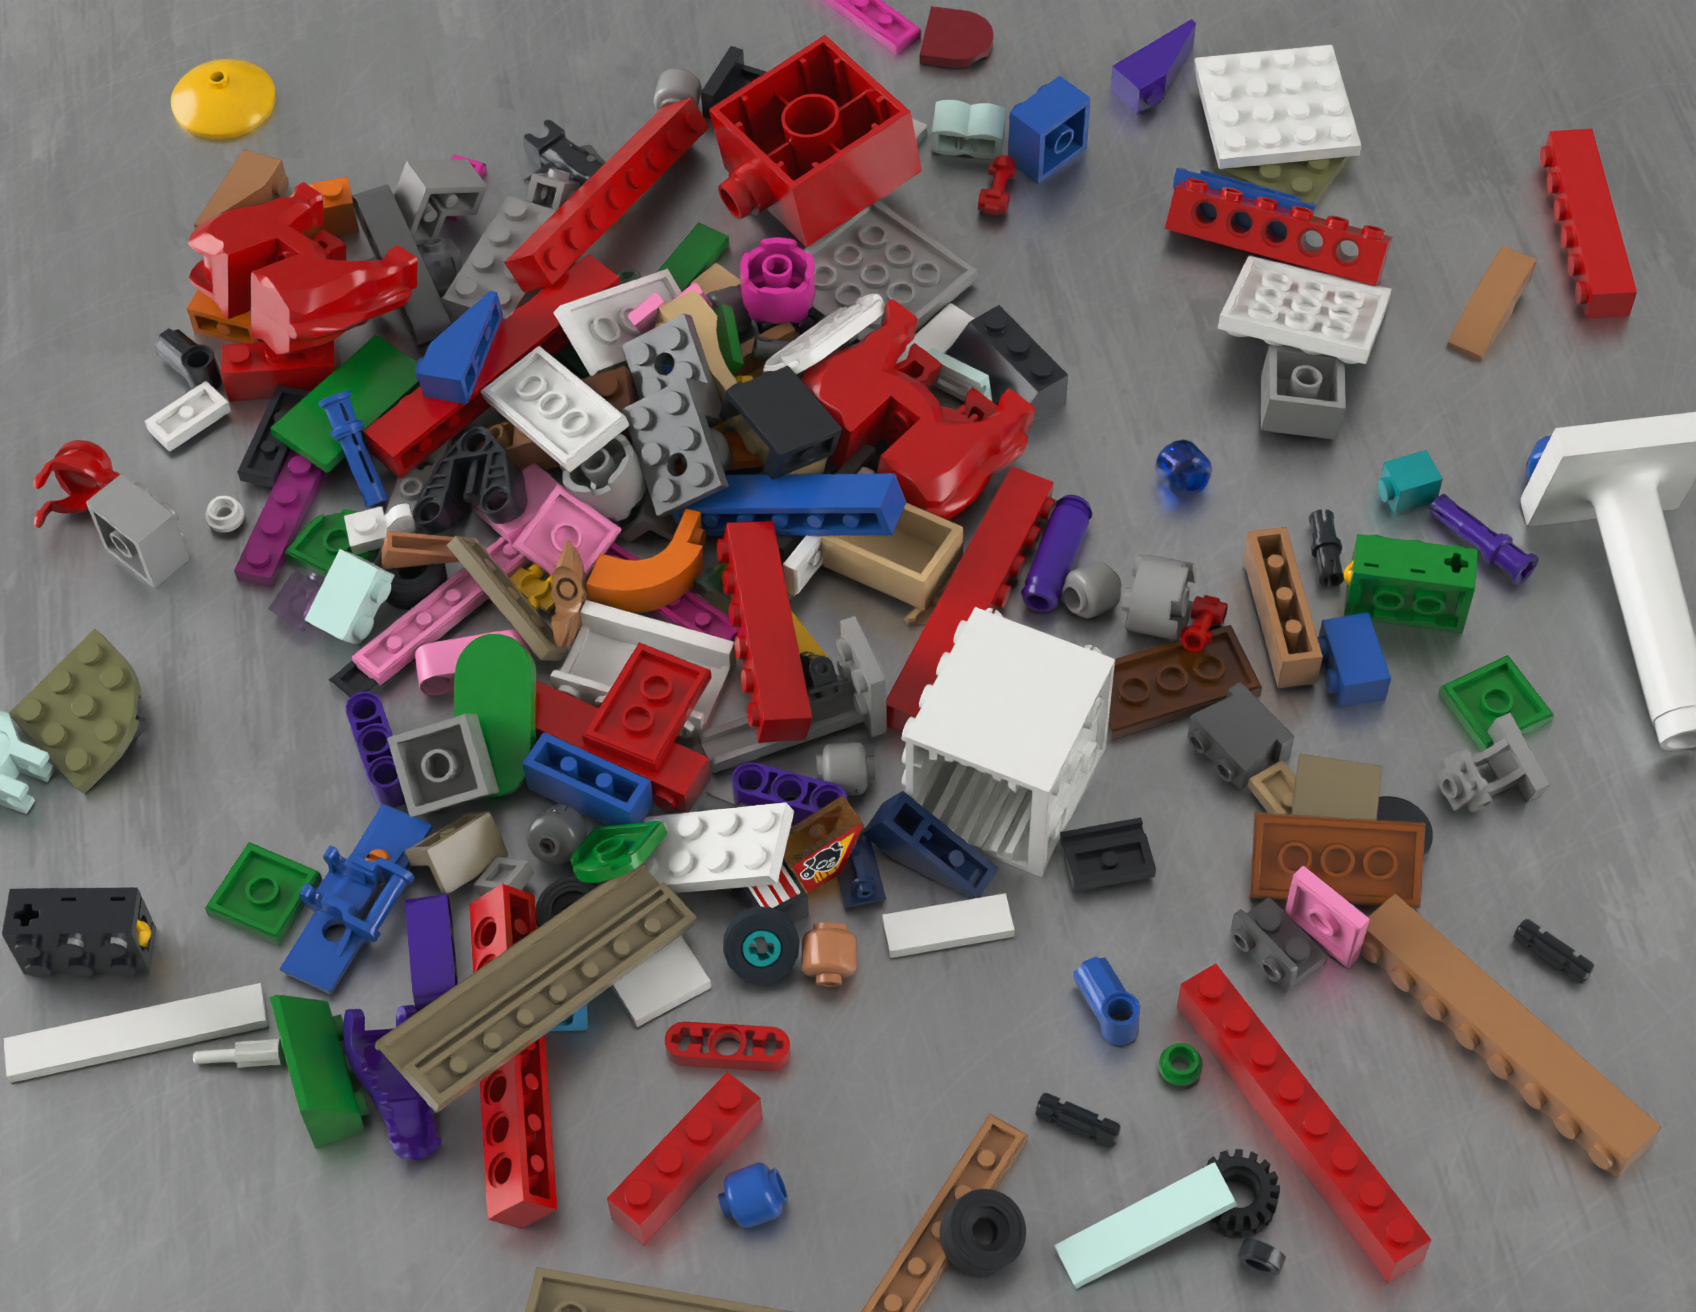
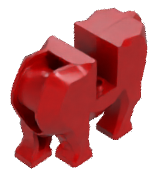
M305 182L295 187L293 197H283L262 205L228 210L205 220L193 231L188 242L189 247L203 255V259L194 266L189 275V281L192 285L212 298L228 320L251 311L252 337L264 340L276 354L284 355L310 352L337 339L347 330L366 324L371 318L402 307L411 298V290L417 288L418 259L399 245H396L387 252L382 260L346 261V244L325 229L318 231L314 239L302 234L301 232L311 229L312 225L318 227L324 224L323 196Z
M891 299L885 305L880 328L867 334L858 344L831 352L825 358L806 369L801 381L842 428L834 455L828 457L834 467L839 470L864 444L873 446L882 438L889 448L880 456L877 474H895L906 503L947 520L958 515L973 503L993 475L1022 456L1028 443V436L1025 432L1031 428L1036 409L1012 389L1006 390L997 406L973 387L966 393L964 405L959 406L956 410L942 407L938 399L926 387L938 382L942 363L916 343H913L910 346L907 359L896 364L898 358L906 351L907 344L914 339L918 320L910 311L894 299Z

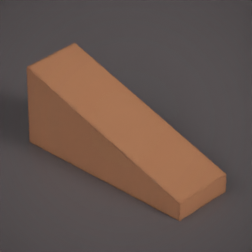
M387 531L381 549L382 569L459 562L447 547L454 537Z

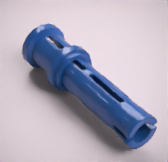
M350 390L319 401L318 405L327 414L333 429L330 432L331 437L335 441H340L352 474L364 499L365 507L368 508L388 500L389 497L386 495L375 464L361 434L364 431V423L362 420L357 419L349 399L352 394Z

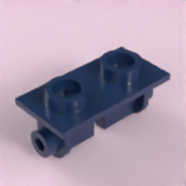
M853 818L841 820L837 833L827 835L828 842H832L859 824ZM866 827L861 829L841 873L837 875L845 908L886 900L872 842L862 835Z

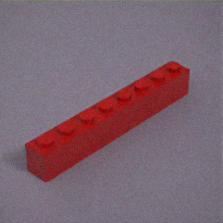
M692 98L662 107L504 261L523 292L553 285L710 128Z
M590 254L586 255L578 263H574L553 285L543 287L536 296L523 306L516 308L508 318L500 323L468 404L424 397L420 386L410 395L403 397L385 415L375 419L363 431L371 454L400 479L491 407L480 392L482 389L538 346L553 357L571 343L553 313L560 305L621 285L619 276Z
M1010 467L886 698L887 727L902 733L909 717L916 718L921 709L919 708V702L924 688L927 684L934 685L938 677L936 671L944 652L951 653L955 645L953 642L954 635L959 623L962 620L968 621L975 607L985 611L988 608H992L993 614L997 607L1004 608L1011 592L1009 584L1012 578L1019 579L1027 560V557H1024L1028 548L1035 549L1042 528L1039 526L1043 519L1049 521L1051 513L1055 508L1057 500L1052 498L1054 482L1016 467Z
M1215 963L1181 983L1177 1009L1385 1281L1390 1283L1423 1262L1432 1239L1219 966Z

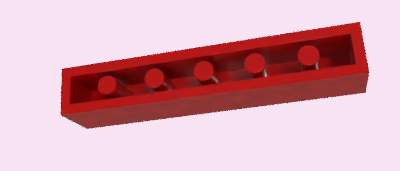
M1593 129L1550 131L1546 146H1542L1540 150V163L1542 168H1547V190L1549 194L1554 195V217L1556 221L1561 222V244L1563 248L1568 249L1570 276H1575L1577 304H1582L1586 319L1630 316L1637 290Z
M773 521L727 523L723 539H718L717 558L719 563L725 564L726 571L723 572V590L725 595L730 594L732 603L729 605L730 626L737 628L738 636L735 638V655L737 660H743L744 669L741 672V687L743 693H749L750 703H748L747 707L748 724L750 727H755L758 743L806 740L812 721V713Z
M536 680V742L543 732L650 780L653 801L659 808L667 812H690L711 779L708 757L674 742L657 772L587 745L583 743L582 735L598 708Z

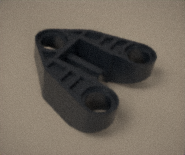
M477 426L465 432L437 462L412 512L414 521L426 534L435 535L453 527L462 515L467 512L468 502L472 501L475 505H480L482 511L495 524L510 522L524 513L527 506V495L523 472L485 427ZM486 440L484 446L476 451L477 446Z

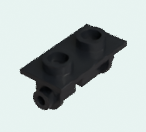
M808 651L800 653L808 695L814 694L815 698L830 696L839 691L838 685L849 682L848 678L836 674L833 663L828 657L816 655Z

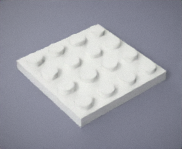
M1332 45L1194 58L1193 68L1219 169L1360 156L1362 145Z
M1248 256L1220 314L1217 329L1225 330L1235 337L1250 336L1263 339L1267 344L1273 346L1288 345L1300 348L1303 352L1311 355L1326 354L1338 357L1340 361L1349 364H1366L1388 306L1392 289Z

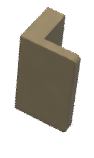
M490 811L466 813L405 850L411 866L429 865L443 894L453 892L483 873L496 857H508V851Z

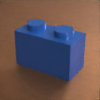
M1369 612L1322 620L1317 638L1323 656L1322 660L1326 667L1325 684L1328 692L1335 694L1339 708L1386 700L1391 676Z

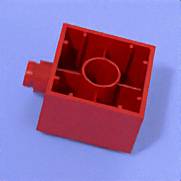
M826 35L709 109L724 168L729 172V178L718 186L719 195L729 212L740 220L751 213L758 215L767 209L805 247L821 239L922 172L911 111Z

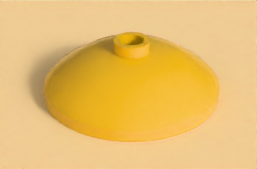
M230 58L208 61L193 68L179 80L171 96V108L178 124L187 132L206 139H229L254 130L270 116L276 102L274 83L264 69L248 61Z

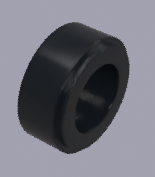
M1249 1238L1243 1240L1237 1254L1239 1260L1247 1267L1271 1276L1280 1274L1286 1256L1275 1247Z

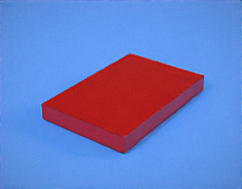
M639 642L582 735L583 743L657 772L712 678L711 670Z

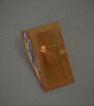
M844 796L839 797L790 828L783 858L806 894H809L842 873L864 828L861 819Z

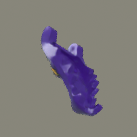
M414 1005L399 1006L395 1014L396 1027L417 1013ZM347 1009L343 1022L344 1050L351 1068L371 1096L384 1119L393 1152L400 1158L419 1160L431 1156L442 1143V1139L437 1138L435 1135V1120L432 1117L434 1110L387 1057L375 1048L376 1041L394 1028L365 1030L363 1011L361 1009Z

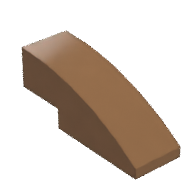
M1503 245L1470 298L1448 340L1447 347L1481 361L1512 315L1515 303L1531 281L1536 259Z

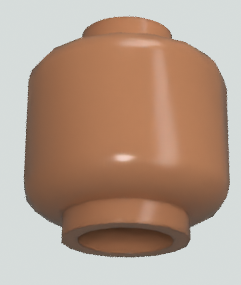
M820 922L814 924L813 930L806 932L802 938V971L807 976L816 978V985L841 986L842 979L852 976L857 969V937L852 932L847 931V925L843 923Z

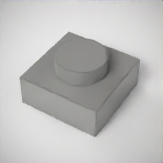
M496 857L475 882L474 886L480 897L502 883L522 890L534 875V871L529 861Z

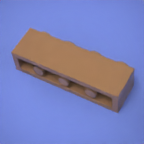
M1287 527L1248 531L1243 560L1277 688L1317 684L1323 656Z

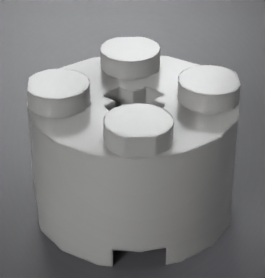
M621 433L573 471L568 472L560 465V468L563 470L562 482L567 490L580 501L588 504L607 519L611 518L613 521L627 518L631 509L642 499L648 488L636 451L628 439Z
M1137 554L1132 568V576L1135 577L1133 588L1126 587L1122 601V610L1128 611L1125 629L1135 633L1178 641L1183 626H1187L1193 605V601H1189L1190 587L1188 582L1196 583L1195 564L1149 554Z

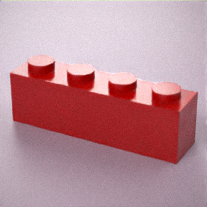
M727 1071L607 1197L611 1219L645 1246L763 1120L761 1097Z

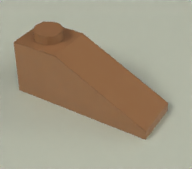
M243 150L195 222V229L205 220L228 210L262 205L283 197L288 189L289 182L282 160Z

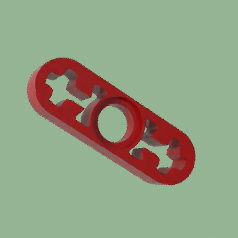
M683 1021L672 1025L665 1034L667 1056L674 1064L679 1066L777 1071L788 1063L791 1055L789 1037L782 1029L777 1027ZM682 1037H689L691 1041L686 1051L679 1050L678 1044L682 1042ZM704 1037H708L709 1053H703ZM723 1038H734L740 1044L738 1051L732 1055H722L717 1052L715 1047ZM747 1040H752L753 1047H751L752 1056L747 1055ZM768 1042L776 1043L777 1049L774 1051V1056H767L765 1054Z

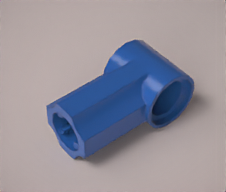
M1095 956L1084 961L1073 972V980L1100 1022L1102 1037L1108 1043L1115 1046H1124L1132 1043L1139 1033L1140 1004L1138 999L1125 990L1106 957L1098 958ZM1115 1016H1124L1128 1018V1020L1116 1021L1112 1018Z

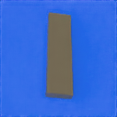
M455 536L449 542L447 547L540 660L561 661L568 654V648L555 646L553 630L482 544L475 538Z

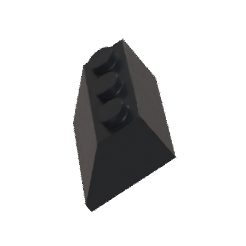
M1000 305L970 321L946 353L989 375L992 402L997 406L1001 396L1007 389H1012L1032 404L1036 409L1032 423L1066 404L1068 374Z

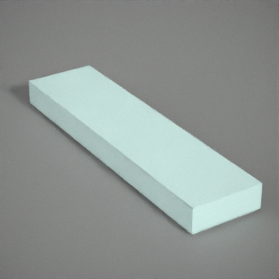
M1214 1162L1054 1246L1073 1285L1077 1289L1238 1205Z

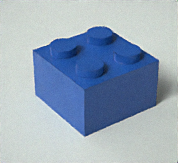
M1058 76L1049 84L1041 86L1026 101L1015 105L1009 114L1008 156L1014 160V167L1039 184L1085 150L1088 141L1091 98L1067 80Z

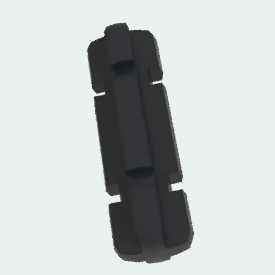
M1525 919L1520 923L1513 936L1517 942L1526 948L1529 945L1534 948L1533 953L1558 970L1566 969L1568 971L1566 975L1577 983L1582 984L1587 980L1594 968L1592 961L1581 954L1578 957L1575 956L1574 949L1549 932H1540L1541 927L1530 919Z
M1043 1093L1039 1098L1035 1111L1037 1117L1050 1123L1054 1119L1058 1121L1057 1126L1090 1139L1091 1136L1096 1137L1095 1142L1106 1147H1113L1116 1143L1121 1128L1118 1122L1106 1117L1102 1121L1098 1119L1099 1114L1068 1101L1062 1104L1059 1102V1097L1050 1093Z

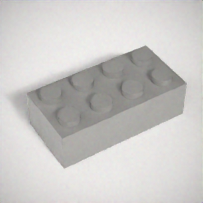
M507 196L442 298L451 324L489 291L498 293L503 313L501 322L508 318L516 308L523 306L540 292L542 288L523 292L504 261L550 218L556 210Z

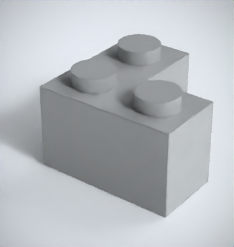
M467 159L406 161L394 192V197L416 245H424L425 241L438 237L446 216L476 215L488 186Z

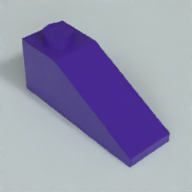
M1192 19L1113 65L1110 91L1137 115L1149 107L1158 105L1165 98L1193 49L1196 22Z

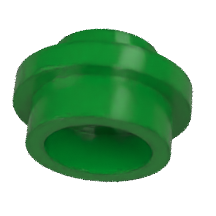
M1173 1044L1167 1047L1160 1056L1159 1071L1162 1077L1173 1085H1190L1202 1073V1058L1199 1052L1189 1044ZM1182 1062L1187 1065L1188 1069L1184 1071L1177 1070L1173 1067V1064Z

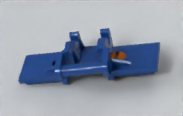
M382 804L347 859L339 854L337 848L330 845L323 855L329 871L317 891H315L313 886L306 883L299 893V897L304 904L315 913L281 965L280 971L326 993L332 994L361 945H366L368 941L376 942L381 935L379 928L404 887L411 886L414 881V875L408 871L411 864L405 850L427 838L433 829L432 824L416 817H410L407 813ZM386 885L365 920H360L361 915L369 905L379 886ZM335 924L346 926L341 940L332 942L325 939V933L329 927Z

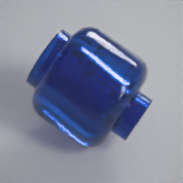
M1182 439L1173 441L1160 451L1155 462V471L1158 478L1172 493L1185 497L1197 494L1207 486L1212 473V465L1209 458L1192 441Z

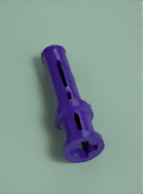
M1445 494L1438 496L1431 506L1433 508L1429 509L1430 515L1443 522L1467 542L1478 548L1483 553L1485 562L1491 566L1496 564L1511 576L1513 583L1519 585L1532 574L1537 566L1539 557L1533 553H1525L1513 544V538L1508 534H1497Z

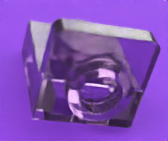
M293 570L268 609L296 629L304 632L310 624L305 621V618L325 578L313 571L306 576Z

